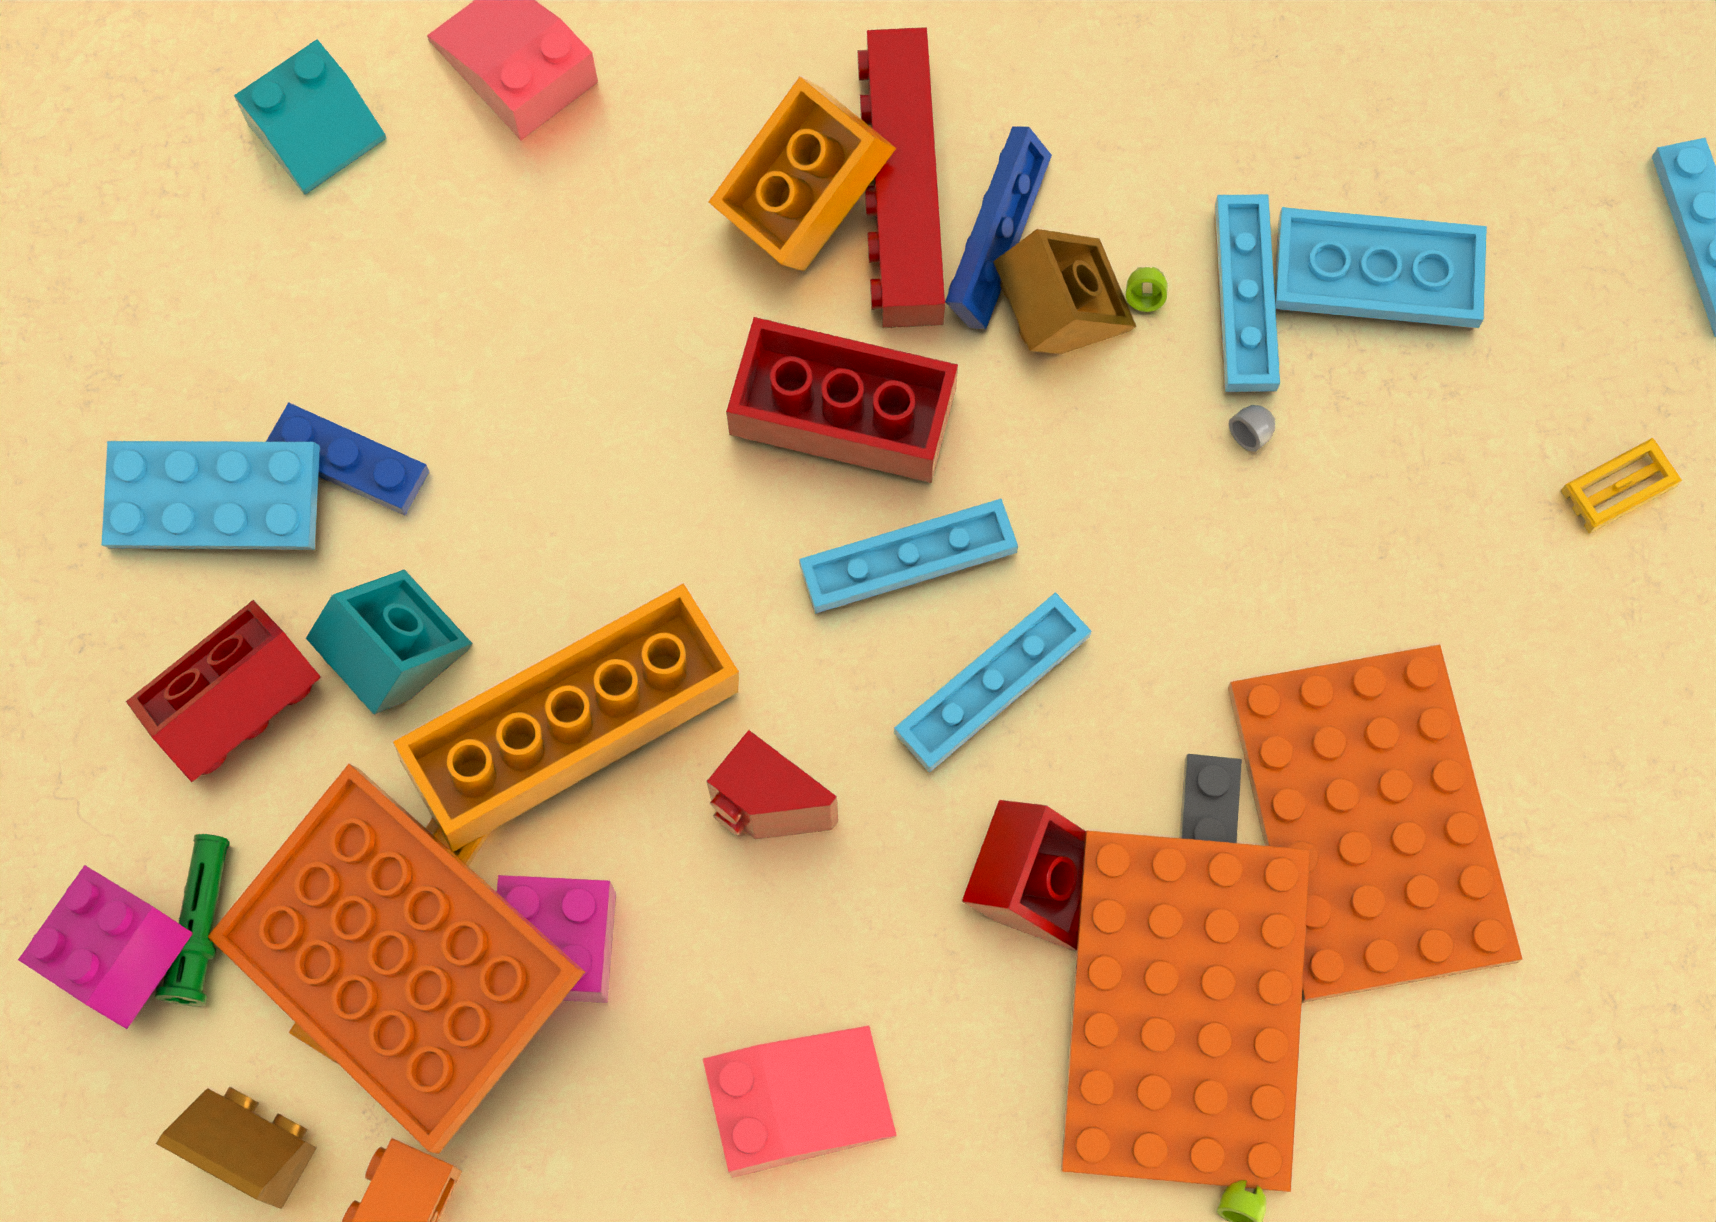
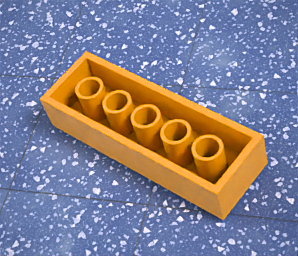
M683 583L393 741L400 762L449 847L454 852L738 693L739 671Z

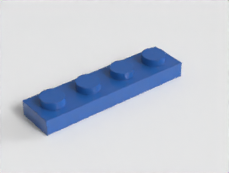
M1012 126L1005 147L1000 153L999 162L988 191L983 197L982 206L975 225L967 239L965 251L957 272L949 286L945 303L969 328L986 329L1001 291V279L993 261L1019 243L1052 156L1030 127Z

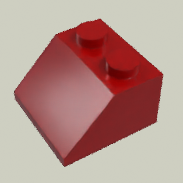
M750 730L745 733L707 780L711 798L710 805L716 810L713 817L736 836L745 831L756 840L829 831L838 823L837 796Z
M999 800L962 902L999 924L1077 951L1086 831L1047 805Z

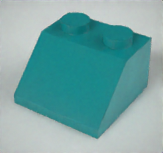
M318 39L234 95L248 126L304 195L387 139L382 128L347 74Z
M405 569L331 595L306 637V640L323 657L325 662L333 668L374 715L411 700L464 655L473 644Z

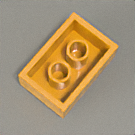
M799 76L708 203L781 265L805 271L896 148L825 89Z

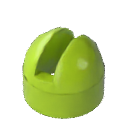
M1138 267L1130 274L1126 284V300L1130 306L1139 311L1150 312L1164 305L1167 299L1168 285L1163 272L1156 267ZM1143 283H1152V293H1143Z
M1240 1180L1227 1186L1222 1194L1217 1213L1229 1222H1263L1267 1201L1261 1187L1257 1185L1252 1193L1245 1191L1246 1180Z

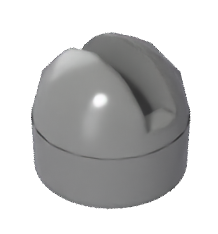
M1250 405L1240 410L1229 420V429L1239 445L1248 451L1255 452L1272 438L1275 431V418L1263 406Z

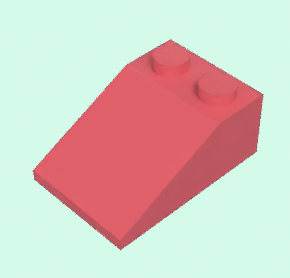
M474 0L427 35L429 42L520 140H523L598 83L592 51L561 18L535 0Z
M869 1026L759 1044L703 1058L727 1168L731 1178L897 1137Z

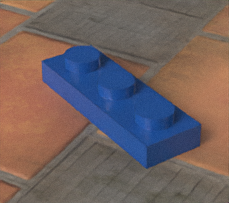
M289 402L266 442H315L320 446L318 477L404 516L407 514L430 472L425 463Z

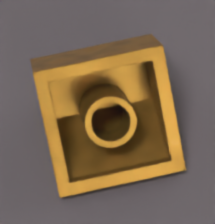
M1036 229L993 261L1001 279L1000 286L1002 292L1010 301L1019 323V334L1028 345L1030 351L1063 354L1127 333L1137 327L1100 238Z
M230 1086L224 1096L207 1088L161 1134L156 1142L160 1147L250 1197L280 1209L284 1206L317 1148L302 1140L308 1129L277 1113L272 1123L258 1116L254 1111L259 1102Z

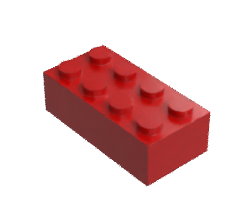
M753 317L726 410L729 435L932 483L956 392L958 364Z

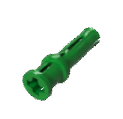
M196 834L194 835V847L178 922L193 934L165 973L163 986L157 988L155 998L158 1000L185 1006L206 1005L207 995L203 993L208 961L215 959L216 955L215 944L210 941L208 935L212 931L227 848L230 845V841L221 836Z

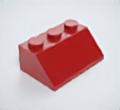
M252 600L129 698L126 703L152 739L192 783L200 775H207L219 768L225 761L227 754L242 741L250 740L261 734L268 726L269 719L284 707L296 704L304 699L311 691L312 685L321 676L284 631Z

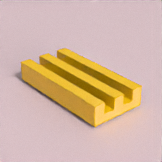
M1651 438L1565 484L1561 492L1566 499L1571 498L1575 504L1572 509L1577 516H1583L1586 521L1584 527L1590 534L1674 489L1680 484L1682 479L1654 438ZM1648 455L1653 460V463L1588 498L1583 492L1586 488ZM1660 472L1664 477L1600 513H1597L1595 507Z

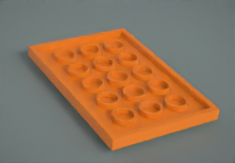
M1440 644L1230 682L1228 691L1265 846L1310 849L1302 1003L1518 963L1523 959Z
M351 764L345 767L208 935V938L428 1152L437 1154L446 1146L585 973L580 966L363 771Z
M1089 830L1085 832L1061 1171L1230 1186L1240 1180H1246L1245 1188L1256 1189L1258 1185L1264 1190L1291 1192L1310 849Z

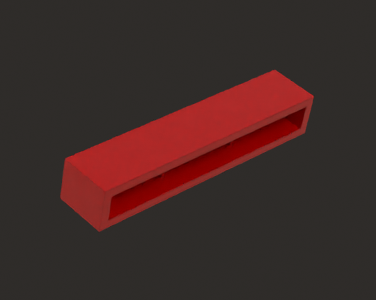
M927 27L867 30V50H857L859 81L868 80L869 94L860 95V116L862 121L867 125H871L873 130L896 148L875 176L874 185L868 186L865 190L866 217L876 216L877 232L867 233L869 263H879V279H870L871 310H881L882 328L944 325L945 294Z

